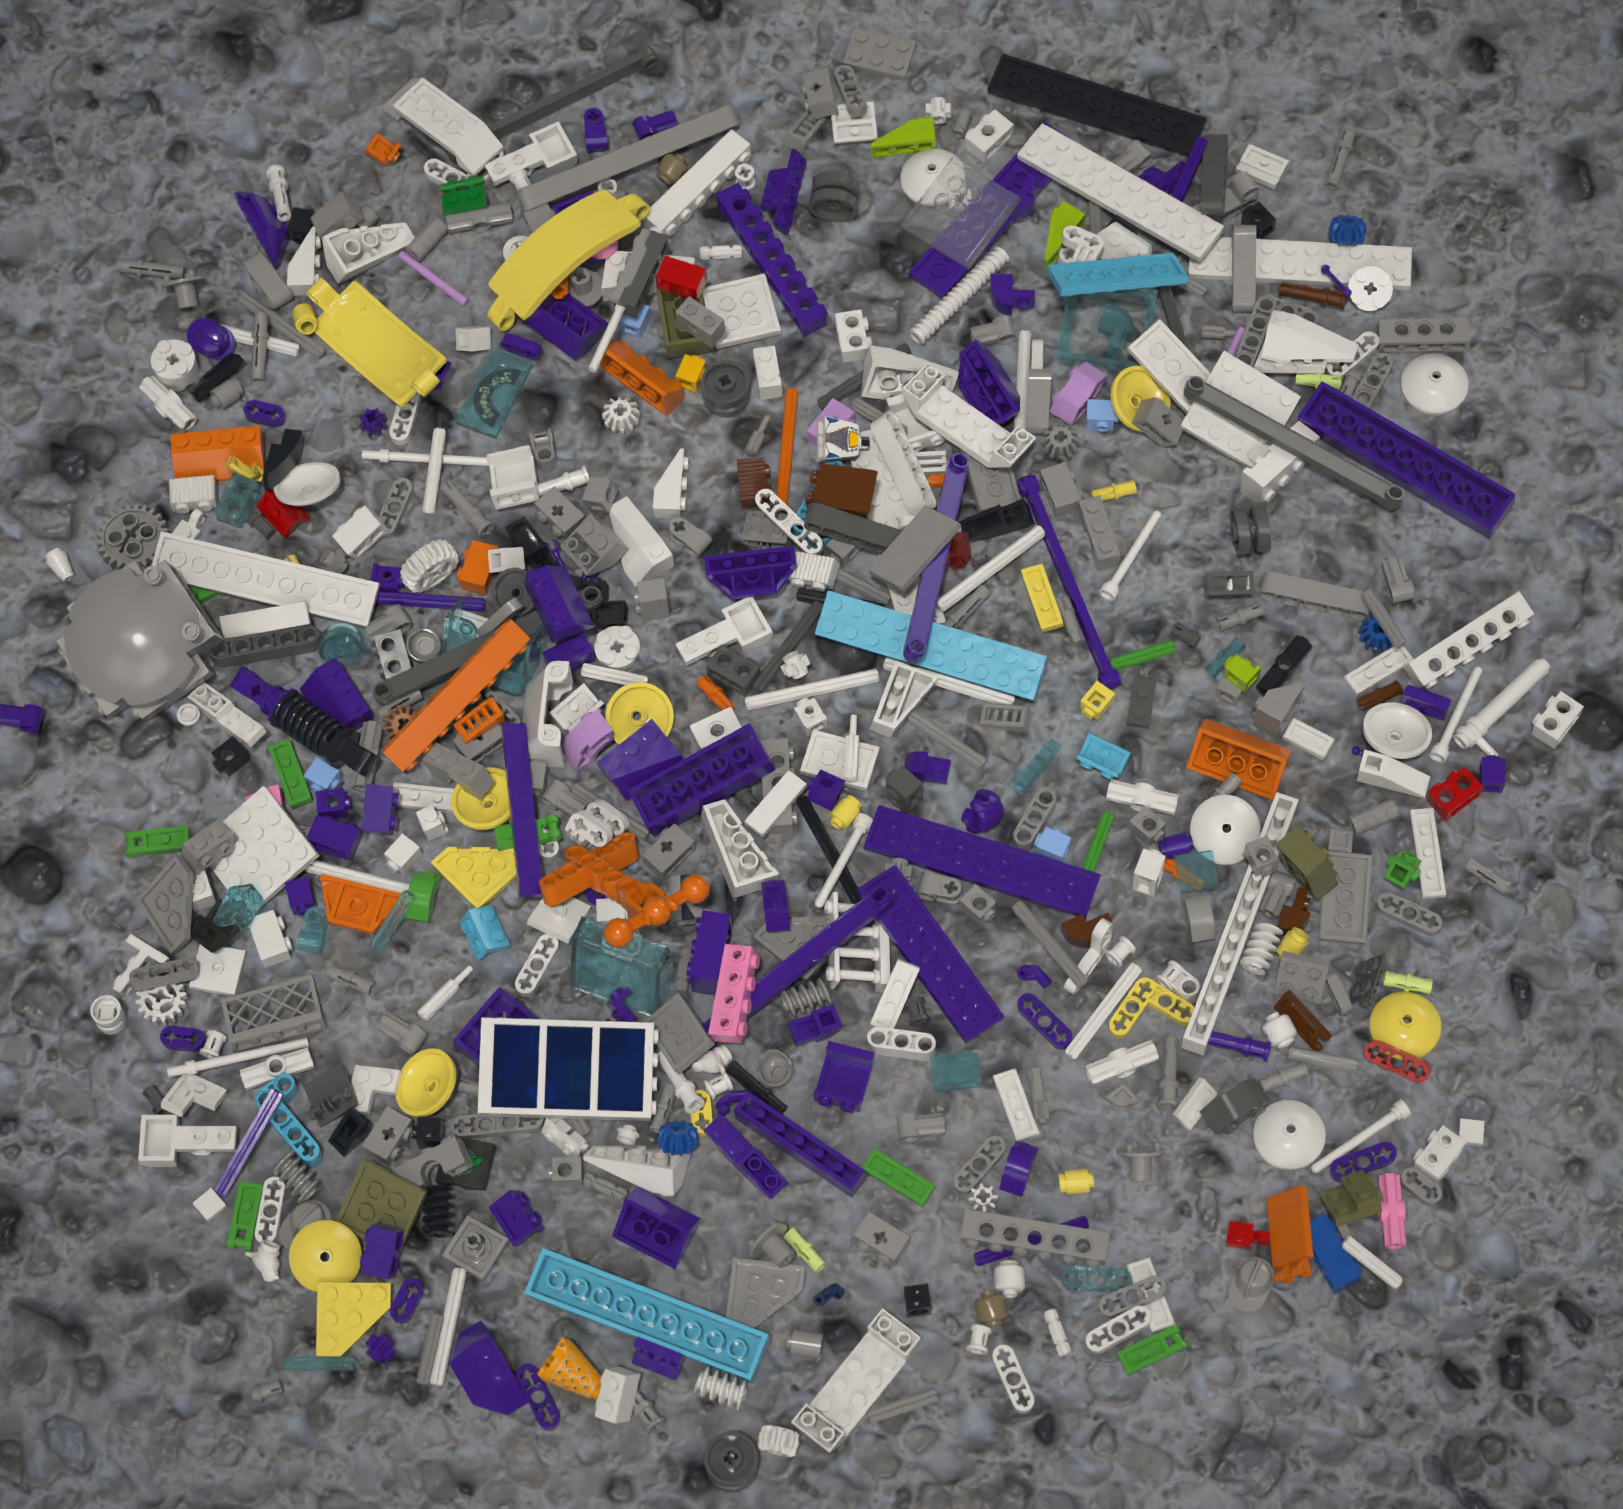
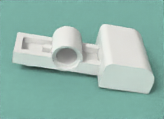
M559 121L529 134L530 145L485 164V169L494 186L509 180L511 175L519 170H526L528 176H530L534 168L543 165L550 177L575 166L578 161L577 154Z
M753 597L742 599L722 609L723 621L675 644L686 666L705 656L713 657L720 645L726 647L737 642L742 653L746 654L772 639L773 632Z
M141 1115L138 1161L141 1165L147 1167H176L178 1152H190L194 1155H209L211 1152H235L237 1127L180 1126L178 1115Z

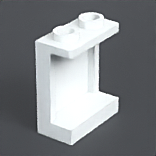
M903 394L886 399L887 411L894 412L900 422L907 426L906 435L914 452H919L931 445L938 446L947 440L914 416Z
M529 445L486 455L490 466L492 483L490 494L496 510L540 499L535 458Z

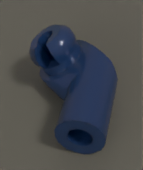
M833 1283L813 1297V1302L816 1306H822L833 1297L840 1300L845 1293V1289L840 1287L839 1284Z

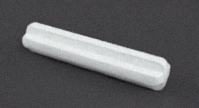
M584 663L581 668V675L588 678L621 685L634 682L648 683V677L640 674Z
M1347 1236L1341 1243L1342 1248L1389 1286L1396 1289L1401 1285L1402 1277L1355 1239Z

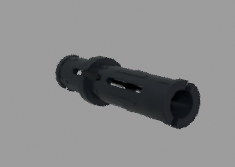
M736 1060L728 1065L725 1071L727 1074L733 1077L747 1091L781 1114H784L788 1106L773 1094L772 1089L764 1087L739 1065Z

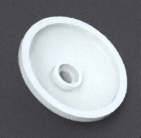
M926 149L914 154L906 161L901 170L900 180L902 189L910 200L922 206L935 207L949 203L951 199L960 193L965 185L966 173L963 163L953 153L943 149Z
M1425 354L1413 359L1405 367L1401 377V391L1408 404L1417 411L1429 415H1442L1455 410L1463 403L1468 391V378L1463 367L1454 359L1442 354ZM1433 375H1437L1440 378L1435 379L1433 378Z
M312 462L295 466L274 487V493L279 501L287 505H314L327 499L336 491L341 481L340 474L336 467L327 463Z
M1388 702L1376 705L1367 712L1363 721V733L1368 743L1374 749L1389 757L1400 759L1416 757L1426 751L1432 739V728L1426 717L1415 708L1402 703Z
M1217 795L1207 799L1196 809L1190 823V835L1195 849L1202 857L1216 864L1230 865L1246 858L1244 854L1245 845L1259 839L1260 822L1255 810L1245 800L1233 795ZM1224 824H1228L1231 827L1229 833H1225L1222 830Z
M1282 1100L1267 1106L1265 1112L1257 1117L1253 1130V1140L1259 1155L1268 1164L1282 1170H1299L1312 1164L1320 1156L1326 1139L1325 1127L1317 1112L1310 1106L1294 1100ZM1292 1127L1295 1129V1132L1289 1133L1286 1128Z

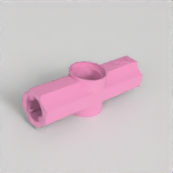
M1386 1173L1378 1177L1379 1188L1384 1198V1201H1381L1383 1212L1379 1213V1220L1383 1227L1384 1248L1395 1250L1406 1246L1404 1229L1406 1217L1405 1203L1401 1196L1400 1175Z

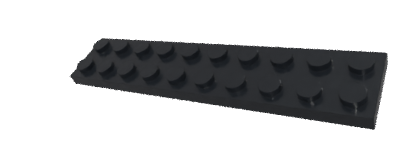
M1002 53L987 89V93L1189 156L1196 137L1201 136L1207 122V117Z

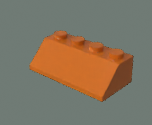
M617 339L610 340L599 364L600 368L668 417L684 400L683 386L674 379L672 381L668 378L661 368L652 366L646 357L633 352L627 343H621Z
M260 425L170 434L173 469L177 479L214 475L216 482L247 479L224 467V462L229 456H235L249 467L255 462L261 468H265L264 437Z
M1205 718L1199 727L1186 768L1222 782L1233 772L1243 781L1238 788L1274 800L1293 750Z

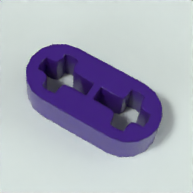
M505 333L500 342V346L507 352L530 360H538L543 350L538 343L511 333Z
M251 400L245 404L243 409L246 419L252 423L278 428L286 421L283 408L275 404ZM257 408L258 412H255L254 415H251L250 411H254V409ZM278 413L279 417H276L275 420H272L271 416H275V414Z
M168 1026L160 1033V1040L163 1046L170 1050L199 1052L206 1042L202 1031L196 1028ZM171 1033H174L176 1038L181 1039H172V1042L169 1043L166 1037H170ZM197 1035L200 1041H196L195 1045H192L189 1040L185 1039H193Z
M414 1278L407 1279L399 1289L390 1307V1315L396 1323L405 1324L409 1322L424 1295V1288L419 1280ZM416 1285L418 1293H412L410 1298L407 1299L409 1296L407 1288H413ZM407 1303L405 1306L407 1314H401L398 1317L396 1309H402L404 1304Z

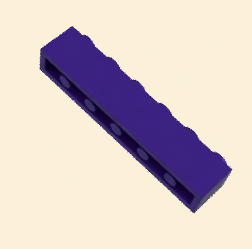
M747 1091L735 1107V1119L852 1198L866 1180L865 1170L749 1091Z

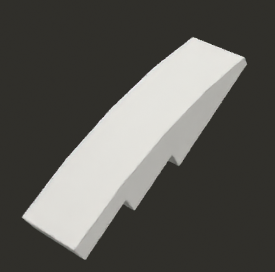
M306 601L219 616L223 639L311 623Z

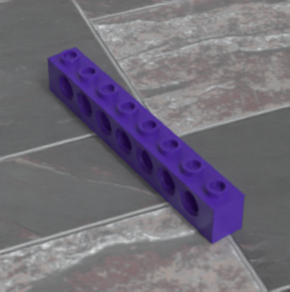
M738 182L716 193L718 208L762 274L765 273L768 284L803 337L827 325L826 316H828L825 306L823 304L819 305L816 300L815 291L812 287L808 288L805 284L806 279L800 270H796L793 258L790 254L786 255L781 240L778 237L775 238L772 234L773 229L768 221L764 222L762 219V213L758 205H753L750 201L751 196L746 188L743 189ZM776 257L777 259L770 260L769 258ZM783 273L788 274L787 276H780ZM793 290L799 291L797 293H791V291ZM803 307H809L810 309H808V310H803V309H801V308H803Z

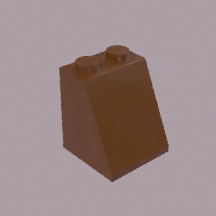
M820 463L816 470H812L809 482L812 483L811 491H807L805 503L808 504L806 512L808 511L809 504L819 503L865 518L870 512L878 471Z

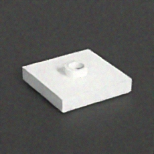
M573 897L558 905L547 906L542 898L528 918L527 925L569 944L591 911V906Z
M199 945L196 957L198 975L190 980L189 988L235 996L247 955L246 951L222 947L211 953L202 945Z

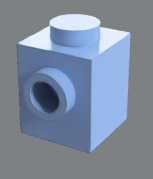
M643 303L637 319L622 315L619 321L621 332L641 339L651 318L650 306Z
M1088 399L1086 429L1099 432L1113 430L1114 422H1118V417L1113 409L1111 400Z
M318 758L313 761L304 774L306 784L310 786L314 793L315 791L337 789L342 785L340 771Z
M1046 827L1043 834L1038 833L1035 839L1036 854L1064 862L1071 847L1072 837L1065 835L1060 829Z

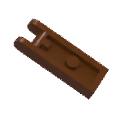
M1290 990L1285 992L1274 1006V1009L1280 1015L1287 1014L1290 1016L1297 1033L1313 1050L1321 1052L1323 1046L1318 1041L1319 1037L1324 1041H1329L1332 1035Z

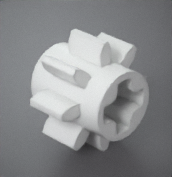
M942 97L932 98L930 103L925 104V117H933V124L945 123L946 118H951V103H946V99Z
M793 651L783 657L785 664L780 667L785 676L799 679L808 673L806 666L811 663L806 654H799L798 651Z
M981 1183L979 1189H971V1194L974 1197L968 1198V1204H974L973 1210L986 1212L989 1209L995 1211V1205L992 1202L998 1201V1195H992V1186L988 1189ZM981 1196H985L986 1203L981 1202Z

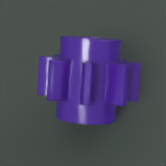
M367 408L365 414L359 416L362 422L360 424L361 431L367 429L368 436H371V434L380 436L382 429H387L384 422L387 420L385 413L380 415L378 408L375 410Z
M382 1333L378 1337L372 1334L365 1343L366 1347H368L365 1353L379 1364L382 1360L389 1362L395 1355L392 1349L395 1343Z

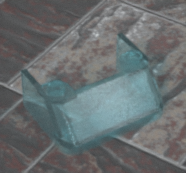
M461 598L457 600L445 617L441 654L477 638L475 624L461 617L463 599ZM539 625L527 642L526 650L520 655L517 653L511 659L513 663L505 671L501 669L496 674L497 680L489 687L490 689L514 697L524 694L541 653L543 625Z

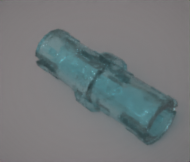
M1235 637L1227 647L1220 649L1217 652V656L1204 667L1205 672L1210 677L1215 678L1225 668L1223 665L1231 655L1234 657L1246 648L1245 643L1240 638Z

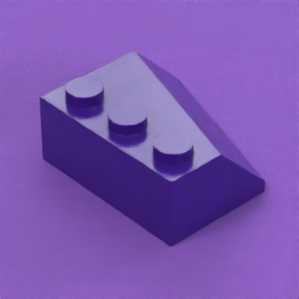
M651 719L597 762V766L625 801L632 799L628 792L629 789L684 758L653 719Z
M499 987L453 1039V1047L479 1067L481 1018L535 1019L536 1016ZM494 1025L492 1078L508 1086L532 1027Z

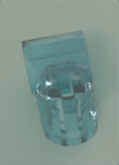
M311 907L305 912L301 931L297 939L298 951L322 954L328 921L321 908Z

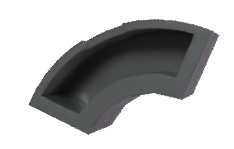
M1252 1078L1243 1080L1228 1092L1215 1097L1200 1111V1114L1215 1135L1223 1132L1228 1135L1235 1131L1240 1123L1251 1116L1255 1118L1265 1112V1106L1271 1100L1257 1080Z

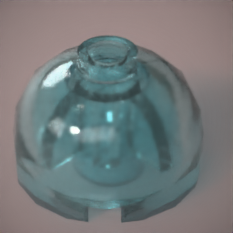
M343 622L334 623L328 626L320 635L318 653L325 662L336 657L342 667L352 666L362 659L364 638L359 629L354 625Z

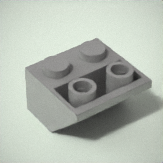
M591 513L560 545L586 576L614 566L629 550L602 519Z

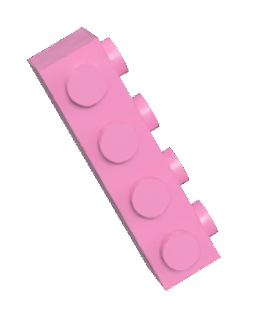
M725 944L708 1032L715 1042L742 1044L743 1036L747 1034L746 1018L747 1014L751 1012L752 1007L750 1000L751 991H754L756 986L755 969H758L760 964V957L752 946Z

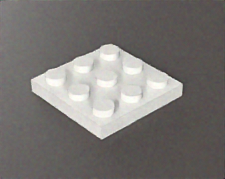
M765 273L703 288L702 297L705 307L723 318L725 322L726 332L715 344L716 349L781 334Z

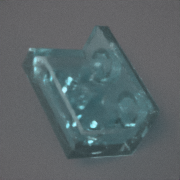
M252 883L229 887L213 919L214 924L217 927L236 924L242 933L248 932L263 902V897Z

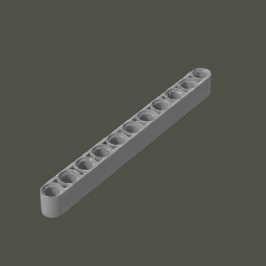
M731 103L516 190L523 210L527 211L740 123Z

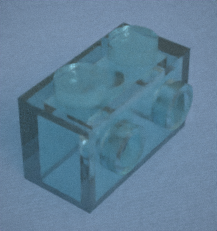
M961 1051L958 1055L950 1056L947 1053H940L930 1058L933 1092L981 1087L978 1052Z

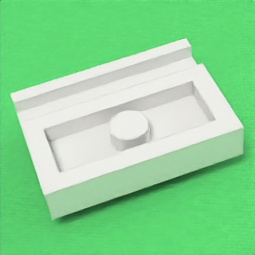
M1249 144L1239 165L1236 167L1235 173L1247 171L1253 181L1275 190L1288 167L1289 160Z

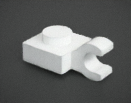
M195 509L190 516L189 522L182 519L172 534L198 540L202 535L201 530L198 528L206 519L203 516L204 513Z

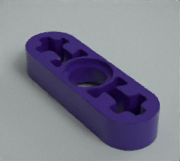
M1026 993L1019 997L1017 1002L1018 1012L1053 1047L1059 1050L1066 1049L1072 1041L1071 1030L1035 995ZM1024 1001L1026 1003L1033 1002L1032 1008L1037 1012L1034 1018H1032L1034 1012L1030 1008L1024 1009ZM1042 1016H1047L1051 1019L1052 1023L1048 1027H1042L1038 1024V1019ZM1055 1025H1057L1056 1032L1059 1035L1066 1034L1065 1042L1063 1040L1057 1041V1034L1052 1031Z
M1381 1142L1340 1157L1332 1162L1330 1176L1334 1181L1341 1182L1340 1177L1352 1173V1167L1355 1172L1363 1170L1367 1174L1389 1166L1395 1161L1397 1149L1390 1142ZM1382 1149H1385L1386 1152H1391L1389 1159H1386L1385 1156L1378 1157L1377 1164H1375L1374 1157L1380 1155ZM1360 1156L1367 1157L1370 1160V1165L1366 1168L1359 1167L1356 1162L1357 1158ZM1349 1161H1352V1167L1346 1169L1344 1175H1341L1340 1172H1335L1338 1165L1341 1168H1346L1350 1165Z
M523 1364L518 1368L516 1377L532 1412L543 1430H555L560 1424L558 1411L543 1381L537 1375V1368L532 1364ZM527 1370L529 1373L534 1372L531 1378L535 1386L531 1388L526 1378L521 1379L524 1377L523 1372ZM541 1391L545 1394V1399L542 1403L536 1404L532 1402L531 1396L534 1392ZM546 1407L550 1416L555 1415L552 1418V1424H548L547 1421L542 1422L545 1416L540 1409Z

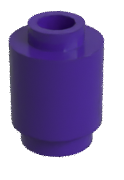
M1185 832L1163 837V840L1158 841L1159 851L1169 859L1190 855L1191 849H1194L1191 835L1187 836Z

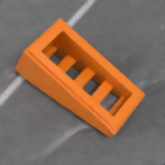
M490 697L453 726L465 744L505 721V718L494 699ZM489 710H492L494 713L492 717L488 713ZM481 715H483L487 720L484 723L480 718ZM475 720L479 727L475 728L471 721ZM466 724H467V726L469 727V729L472 731V732L469 733V734L466 732V730H465L464 727H463V726H465Z

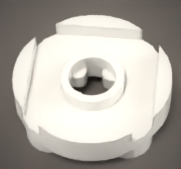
M1368 266L1359 269L1348 283V288L1352 291L1349 298L1358 309L1372 312L1382 308L1390 300L1393 292L1390 276L1378 267ZM1369 283H1373V287L1376 288V292H1372L1371 295H1368L1367 290H1364V286H1368Z
M628 626L606 628L597 634L594 645L596 658L602 666L621 671L630 668L637 657H639L641 651L637 635ZM615 644L623 646L620 649L621 652L616 653L615 650H611V648H613Z

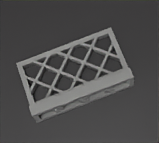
M312 975L221 999L229 1043L233 1053L256 1049L326 1029ZM310 984V989L305 996L296 992L299 986ZM279 991L288 993L282 1002L273 998ZM292 996L302 1000L296 1009L287 1005ZM262 997L265 999L260 1008L251 1005L254 998ZM270 1002L279 1006L273 1015L264 1011ZM307 1002L314 1005L316 1011L307 1014L301 1012ZM238 1003L242 1007L237 1014H234L228 1010V1005ZM247 1008L256 1012L250 1021L241 1017ZM283 1009L293 1013L289 1019L282 1020L278 1018ZM261 1015L270 1019L266 1025L258 1026L255 1024ZM238 1021L247 1025L243 1031L233 1033V1028Z

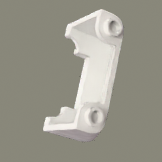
M553 661L529 681L526 687L522 723L526 725L529 761L532 759L541 760L547 763V767L564 768L565 754L562 753L561 732L558 727L546 724L548 704H559L564 694H571L573 692L574 682L569 661Z

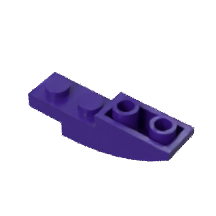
M722 1114L703 1130L719 1148L718 1150L767 1198L771 1199L788 1183Z

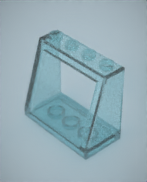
M1137 288L1135 290L1127 289L1115 292L1066 296L1057 360H1061V363L1065 365H1074V362L1082 364L1088 362L1095 368L1096 366H1103L1105 370L1118 372V369L1124 370L1131 366H1141L1138 362L1068 352L1077 298L1079 296L1147 306L1144 333L1154 324L1158 303V290Z
M582 916L572 937L570 987L607 1001L611 999L609 995L618 987L621 989L628 987L631 991L621 1001L627 1008L651 1016L663 1006L675 979L670 948L633 935L631 942L627 946L622 948L612 947L604 938L605 924Z

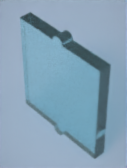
M1213 850L1192 851L1188 854L1174 855L1181 894L1196 891L1201 893L1203 890L1219 888Z

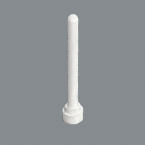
M1160 511L1152 513L1111 581L1103 583L1099 594L1104 599L1109 601L1116 599L1119 594L1118 585L1161 517Z
M1474 667L1440 742L1432 746L1429 752V757L1439 763L1446 762L1449 756V742L1482 673L1481 667Z
M859 813L853 822L854 831L815 900L817 908L823 907L862 834L869 832L873 821L870 816Z
M1398 1100L1392 1104L1388 1114L1313 1164L1311 1167L1312 1172L1319 1173L1332 1164L1334 1160L1344 1156L1393 1121L1405 1120L1411 1116L1410 1109L1403 1100Z

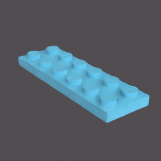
M1174 253L1047 265V274L1060 296L1067 297L1077 294L1115 292L1117 290H1135L1147 287L1156 288L1167 285L1177 286L1179 284H1187L1188 274Z

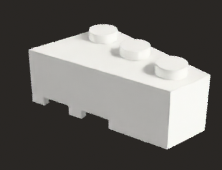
M895 661L869 730L891 738L934 688L939 677Z

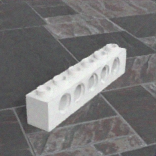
M1518 591L1404 665L1403 669L1415 687L1421 688L1425 686L1428 689L1438 683L1436 678L1443 674L1444 677H1447L1455 672V665L1460 662L1465 665L1475 659L1473 655L1475 652L1480 650L1481 653H1484L1492 648L1493 644L1491 642L1498 638L1501 642L1512 634L1510 630L1515 626L1521 629L1530 623L1528 618L1534 615V612L1520 591ZM1503 613L1510 617V624L1503 620ZM1485 625L1492 629L1491 636L1485 633ZM1466 637L1473 640V647H1469L1466 644ZM1448 649L1454 651L1455 660L1448 657ZM1429 661L1436 664V672L1429 668Z

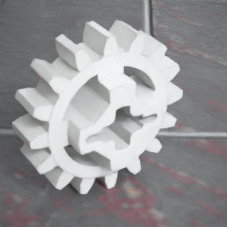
M179 983L136 992L139 1000L135 1001L137 1007H140L138 1009L141 1016L144 1015L146 1022L152 1019L153 1024L156 1026L159 1021H162L164 1026L167 1025L168 1019L176 1022L174 1016L176 1014L182 1016L183 1013L180 1009L187 1008V1004L183 1000L188 999L186 992H183L185 990L183 984L178 985ZM170 989H173L176 992L177 997H174V995L171 994ZM146 1002L152 1005L153 1011L147 1008Z

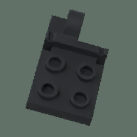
M570 575L577 591L588 586H595L601 591L603 597L601 605L588 612L597 628H606L607 624H624V621L627 620V604L625 600L607 601L609 586L605 580L597 577L595 582L592 577H589V580L583 581L578 576ZM591 594L587 597V600L593 601L598 596Z

